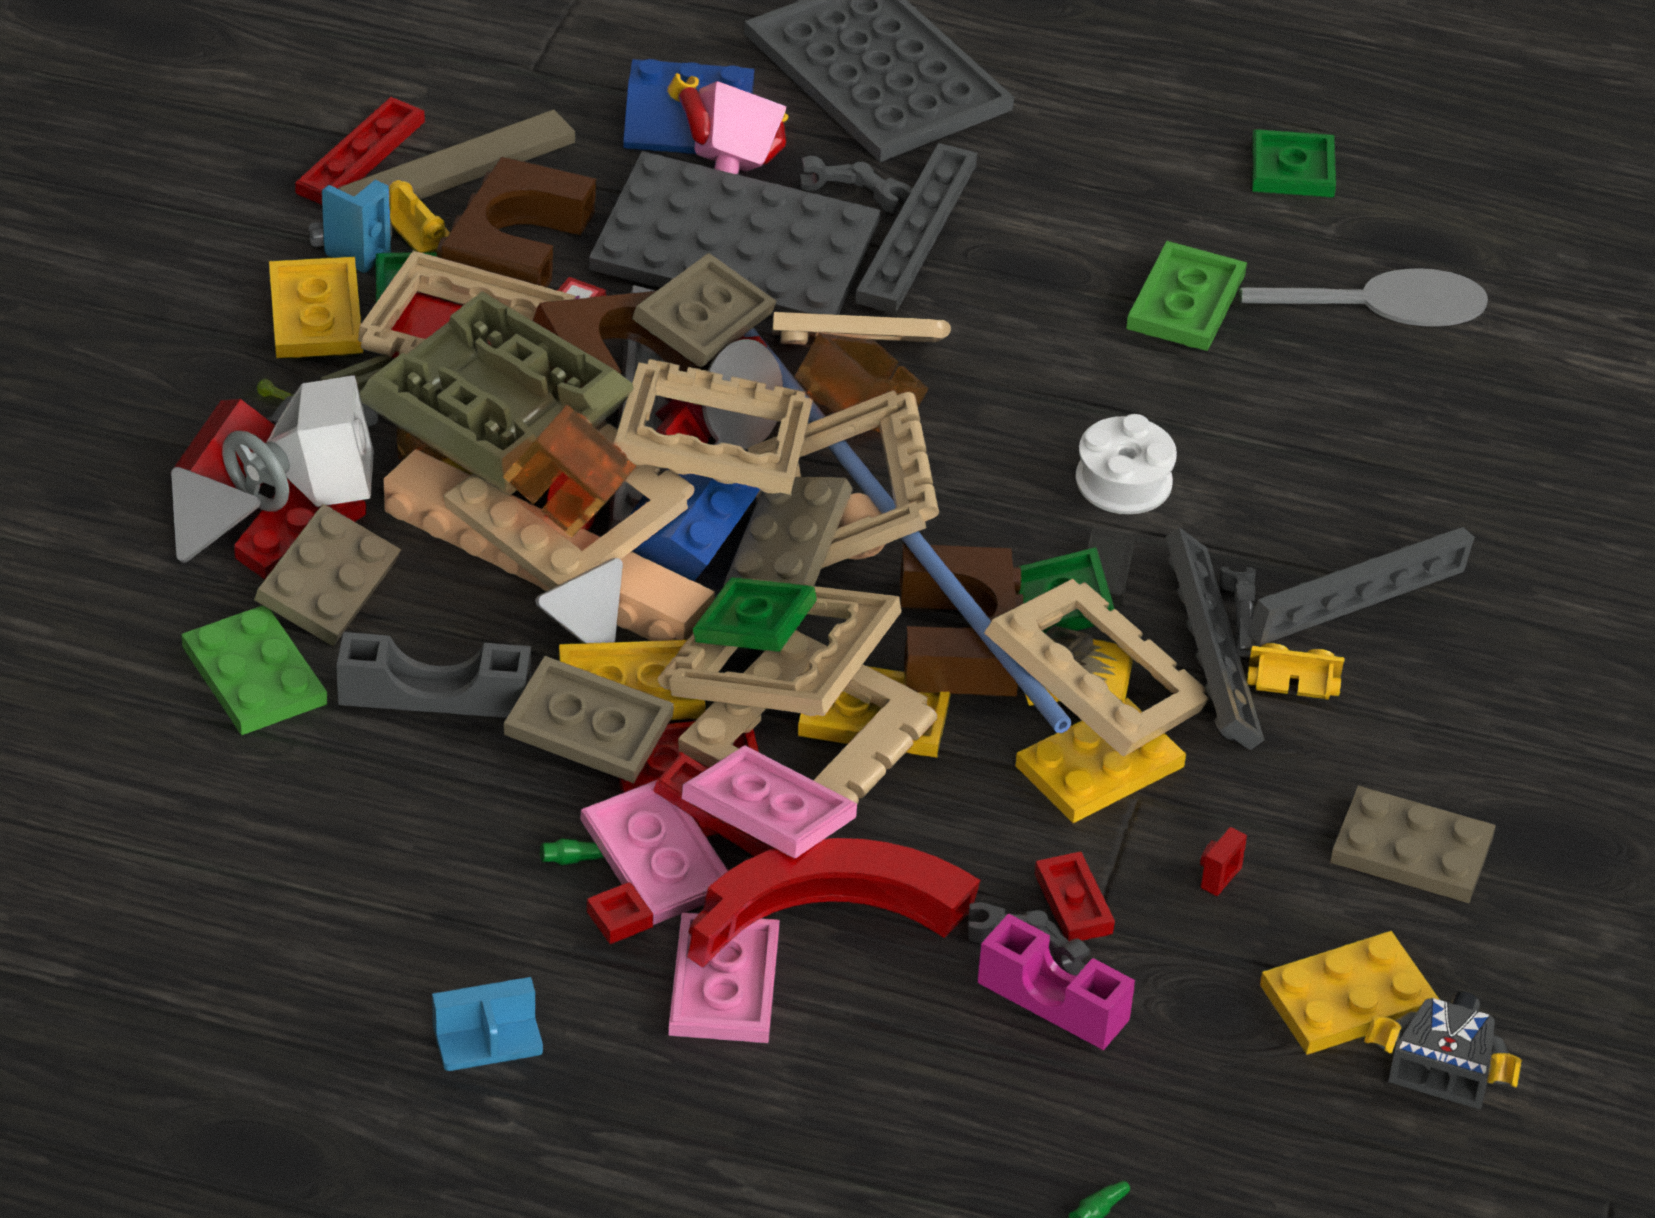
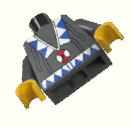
M1455 992L1451 996L1449 1003L1435 998L1426 999L1418 1012L1410 1011L1395 1021L1384 1016H1373L1364 1042L1368 1044L1377 1043L1379 1047L1388 1053H1392L1395 1050L1388 1081L1390 1083L1481 1110L1487 1083L1493 1084L1495 1081L1499 1084L1509 1083L1511 1087H1517L1522 1060L1508 1053L1503 1039L1494 1035V1018L1489 1014L1478 1012L1480 1002L1477 997L1469 992Z

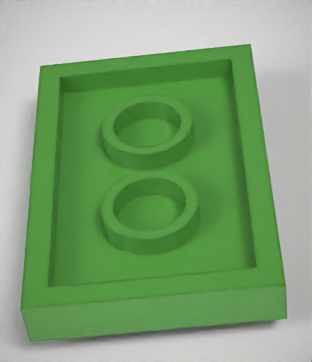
M1166 241L1128 315L1126 329L1208 351L1245 277L1247 262Z
M263 605L182 634L183 649L241 735L327 704L326 689L272 611Z

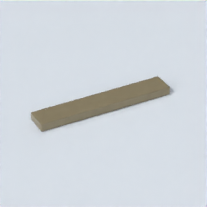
M551 110L341 186L338 189L349 195L356 196L374 180L388 186L394 181L400 180L408 182L413 187V193L421 200L485 176L487 171L494 169L501 157L524 162L575 143V131L555 110Z

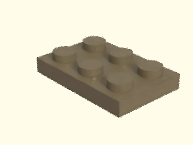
M707 253L637 305L632 319L678 351L686 359L702 368L715 358L722 349L737 341L772 314L777 301L716 257Z
M795 477L791 495L781 492L772 494L762 491L727 574L724 586L731 577L814 586L853 490L847 478Z
M322 504L258 588L254 600L334 646L397 561L401 549Z
M544 656L505 720L504 735L634 783L673 716L674 703Z
M1358 786L1333 847L1330 863L1470 904L1493 840L1496 825Z

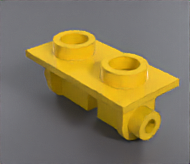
M397 180L389 186L390 220L393 228L414 251H437L441 238L447 237L450 233L445 228L444 221L439 216H435L413 193V187L408 182Z
M1266 643L1261 645V647L1252 646L1247 683L1248 685H1255V690L1288 694L1290 678L1299 679L1298 696L1329 700L1330 695L1339 696L1344 657H1336L1332 652L1323 649H1312L1307 651V653L1290 651L1286 646L1276 643Z

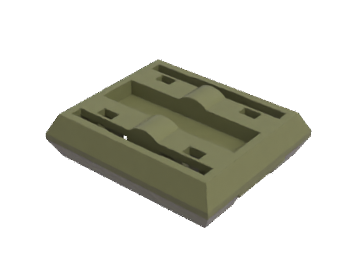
M482 291L453 313L448 323L407 354L401 353L370 377L359 394L361 402L378 415L510 496L620 408L634 388L630 381L613 368Z

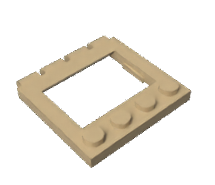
M412 251L360 325L358 341L362 342L361 349L392 357L395 352H399V355L401 353L407 354L426 340L391 330L417 291L447 299L462 306L483 291L532 321L539 303L575 299V295Z
M774 312L772 319V335H781L780 344L806 345L808 337L938 342L948 336L951 331L947 321L934 319Z
M649 359L648 364L638 363L632 382L634 389L627 398L615 437L612 457L624 459L626 462L634 465L649 464L667 468L677 474L686 475L691 473L710 477L723 484L738 483L757 487L766 493L775 494L781 492L791 495L813 399L805 397L804 391L776 385L774 391L766 389V383L733 376L730 381L722 380L723 374L688 367L687 372L679 371L680 365ZM656 395L781 422L775 448H778L776 454L769 452L752 454L745 451L741 446L727 443L710 445L701 442L697 437L680 433L663 435L656 432L653 428L645 426L646 420L649 421Z
M893 390L807 424L800 457L873 428L880 427L895 509L873 518L869 516L838 528L822 568L925 529V521L933 519L939 514L918 406L913 393L905 392L897 395ZM777 436L748 447V452L752 454H764L766 452L776 454L778 448H775ZM799 463L795 477H801ZM761 490L756 495V501H758L760 497V494L762 492Z
M603 420L575 444L650 499V501L583 551L512 496H508L475 474L463 480L444 494L443 497L448 510L548 588L552 589L612 558L622 559L688 509L687 500L693 495L694 486L677 473L669 469L667 470V468L649 464L634 465L626 462L624 459L612 457L618 429L611 424H607L606 420Z
M813 586L815 587L817 601L807 614L847 619V621L836 624L828 635V646L817 650L808 661L810 670L804 675L797 676L793 682L769 679L767 676L728 671L726 673H719L720 669L738 647L695 642L694 633L678 651L677 656L670 661L659 675L658 682L664 689L671 690L672 696L798 712L807 716H824L902 612L899 596Z
M1071 579L994 618L984 634L1123 757L1196 715L1209 700L1206 696V689L1185 669L1177 671L1175 669L1177 662L1150 639L1143 641L1141 639L1143 633L1116 609L1109 611L1107 609L1109 603L1085 582L1079 585L1074 579ZM1078 609L1101 632L1106 633L1117 643L1118 647L1134 661L1140 663L1152 674L1151 676L1174 694L1139 713L1135 708L1125 705L1108 690L1107 684L1100 677L1090 674L1073 659L1072 653L1066 647L1055 643L1042 630L1058 623L1064 615Z
M795 630L780 652L766 650L744 674L767 676L769 679L793 682L797 676L804 675L810 670L808 661L813 654L827 646ZM863 664L843 691L867 704L872 702L882 709L813 780L857 804L859 798H863L886 774V769L892 768L913 745V740H918L937 720L936 712L927 706L926 696ZM714 702L678 738L679 752L710 768L739 749L733 746V742L742 733H749L761 721V714L767 708Z

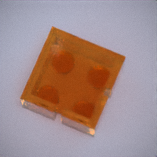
M824 333L818 334L795 375V378L807 388L806 394L811 399L826 405L834 413L893 390L897 395L905 392L913 393L919 407L929 389L903 366L897 368L890 380L889 378L896 368L898 361L875 340ZM880 427L871 429L875 432L880 433Z
M566 405L504 474L503 478L534 504L556 478L564 472L569 479L541 511L572 538L609 500L637 466L627 458L625 452L620 447L611 444L595 430L585 416L576 413L570 406Z

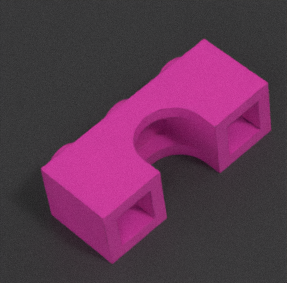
M1008 913L981 943L978 983L1104 1050L1130 1020L1135 980L1094 958L1087 963L1077 976L1067 973L1056 964L1050 954V935Z

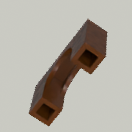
M501 157L494 169L486 172L479 191L471 194L464 213L456 216L449 235L441 238L436 257L547 288L552 281L553 245L512 236L499 231V229L511 225L532 224L581 235L595 214L596 179Z
M656 291L541 302L533 318V322L593 356L620 374L621 370L603 342L605 339L622 338L641 343L656 352L664 362L680 365L679 371L687 372L688 367L708 371L713 361L712 359L700 368L632 319L636 306Z
M903 544L899 576L901 607L959 611L906 544ZM930 545L991 621L1023 604V594H1019L1021 567H1013L1012 548ZM907 626L903 661L904 686L916 692L925 693L950 692V694L1017 696L1018 684L972 627L939 628Z

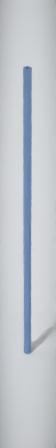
M754 327L744 334L745 337L760 336ZM767 345V348L779 365L783 387L805 392ZM805 392V397L810 398L809 395ZM812 401L808 423L826 417L814 401ZM845 440L828 446L829 450L862 491L869 496L881 514L895 509L894 500ZM919 531L902 537V541L1057 733L1067 731L1071 726V719L1040 682L984 634L991 620Z

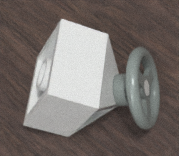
M355 375L301 384L279 418L266 443L246 431H234L225 438L222 446V455L227 473L238 490L254 495L260 500L259 509L275 512L286 505L289 497L287 478L317 507L322 506V504L332 505L370 498L374 449ZM236 452L244 464V471L247 477L244 476L243 472L240 469L236 457ZM264 482L274 486V498H268L260 494V484Z

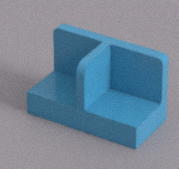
M374 180L356 196L349 195L331 185L326 186L322 190L325 254L332 258L355 257L356 270L365 274L376 265V253L391 252L389 186Z
M531 977L432 994L433 1030L443 1067L446 1071L539 1056L543 1053V1043L535 1019V989Z

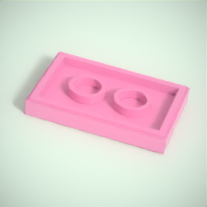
M745 745L683 784L682 790L683 800L793 858H797L855 819L857 803Z
M657 780L581 809L580 816L583 825L621 884L631 882L653 912V925L704 905L708 887L728 872L694 818L653 792Z
M682 913L669 1019V1036L769 1043L780 920L762 918L757 920L735 936L702 968L687 957L692 937L688 934V931L698 914Z

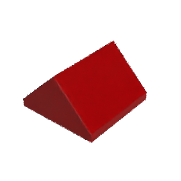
M242 399L221 400L174 468L181 467L236 488L227 473L223 461L222 446L225 438L234 431H246L266 443L275 425ZM236 452V457L240 469L243 472L244 476L247 477L244 471V464Z

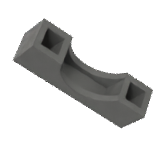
M343 632L337 660L338 705L507 718L531 679V646L483 643L480 650L465 662L450 666H435L416 661L404 654L389 635Z

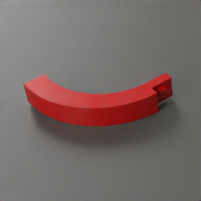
M848 838L823 839L797 858H793L778 849H772L742 862L723 874L708 887L703 911L696 916L688 931V934L692 937L687 957L703 968L735 936L757 920L792 906L817 902H851L887 909L921 923L945 938L969 914V907L975 901L980 880L963 869L936 856L888 842Z

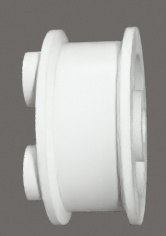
M1131 414L1103 419L1091 425L1084 432L1079 443V456L1081 460L1077 465L1075 478L1077 487L1085 499L1100 509L1117 514L1145 513L1157 508L1166 501L1172 489L1173 478L1171 471L1175 466L1177 456L1176 446L1166 431L1156 424L1149 422L1142 415Z

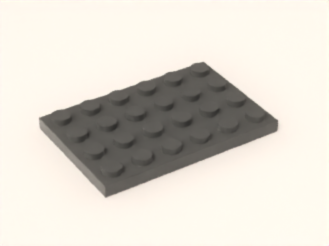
M800 0L746 20L744 23V34L879 162L1013 110L1014 97L907 0Z
M642 151L589 256V270L661 288L707 253H710L777 301L770 316H773L774 312L839 315L879 224L880 210Z

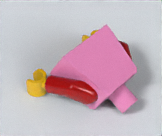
M676 73L667 89L669 95L681 103L685 112L692 138L695 140L696 154L715 161L714 169L738 174L739 170L749 171L769 163L786 146L784 123L788 120V115L785 113L786 106L718 81L700 88L698 92L696 87L699 84V80L695 76H690L685 83L681 80L680 74Z

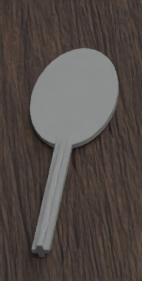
M1420 268L1400 269L1382 273L1369 280L1364 289L1241 287L1239 290L1240 303L1366 304L1370 310L1384 318L1417 326H1449L1470 321L1484 312L1488 301L1485 290L1479 284L1464 276L1441 270Z
M743 339L729 344L716 355L708 368L710 372L723 374L722 380L730 381L733 376L766 383V389L774 391L775 385L783 387L781 371L775 357L767 347L755 340ZM702 405L705 423L709 432L716 440L714 445L727 443L741 446L746 451L748 447L764 441L777 423L775 420Z

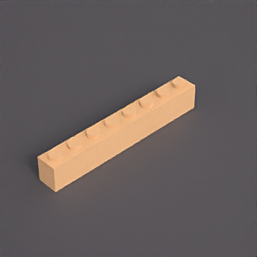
M415 449L383 479L385 512L398 520H403L428 532L433 537L440 538L465 550L470 555L480 557L510 574H515L545 591L550 590L545 584L446 508L443 495L468 478L469 474ZM510 495L582 551L600 538L585 529L545 517V510ZM633 552L620 559L623 562L617 625L651 641L688 640L693 634V627L714 601L715 591Z

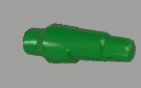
M561 838L556 842L541 843L540 845L541 861L556 862L561 866L575 864L579 861L605 858L595 842Z
M1119 1181L1114 1185L1111 1184L1082 1199L1079 1202L1078 1208L1072 1211L1068 1218H1104L1110 1212L1111 1207L1130 1192V1185L1126 1181Z

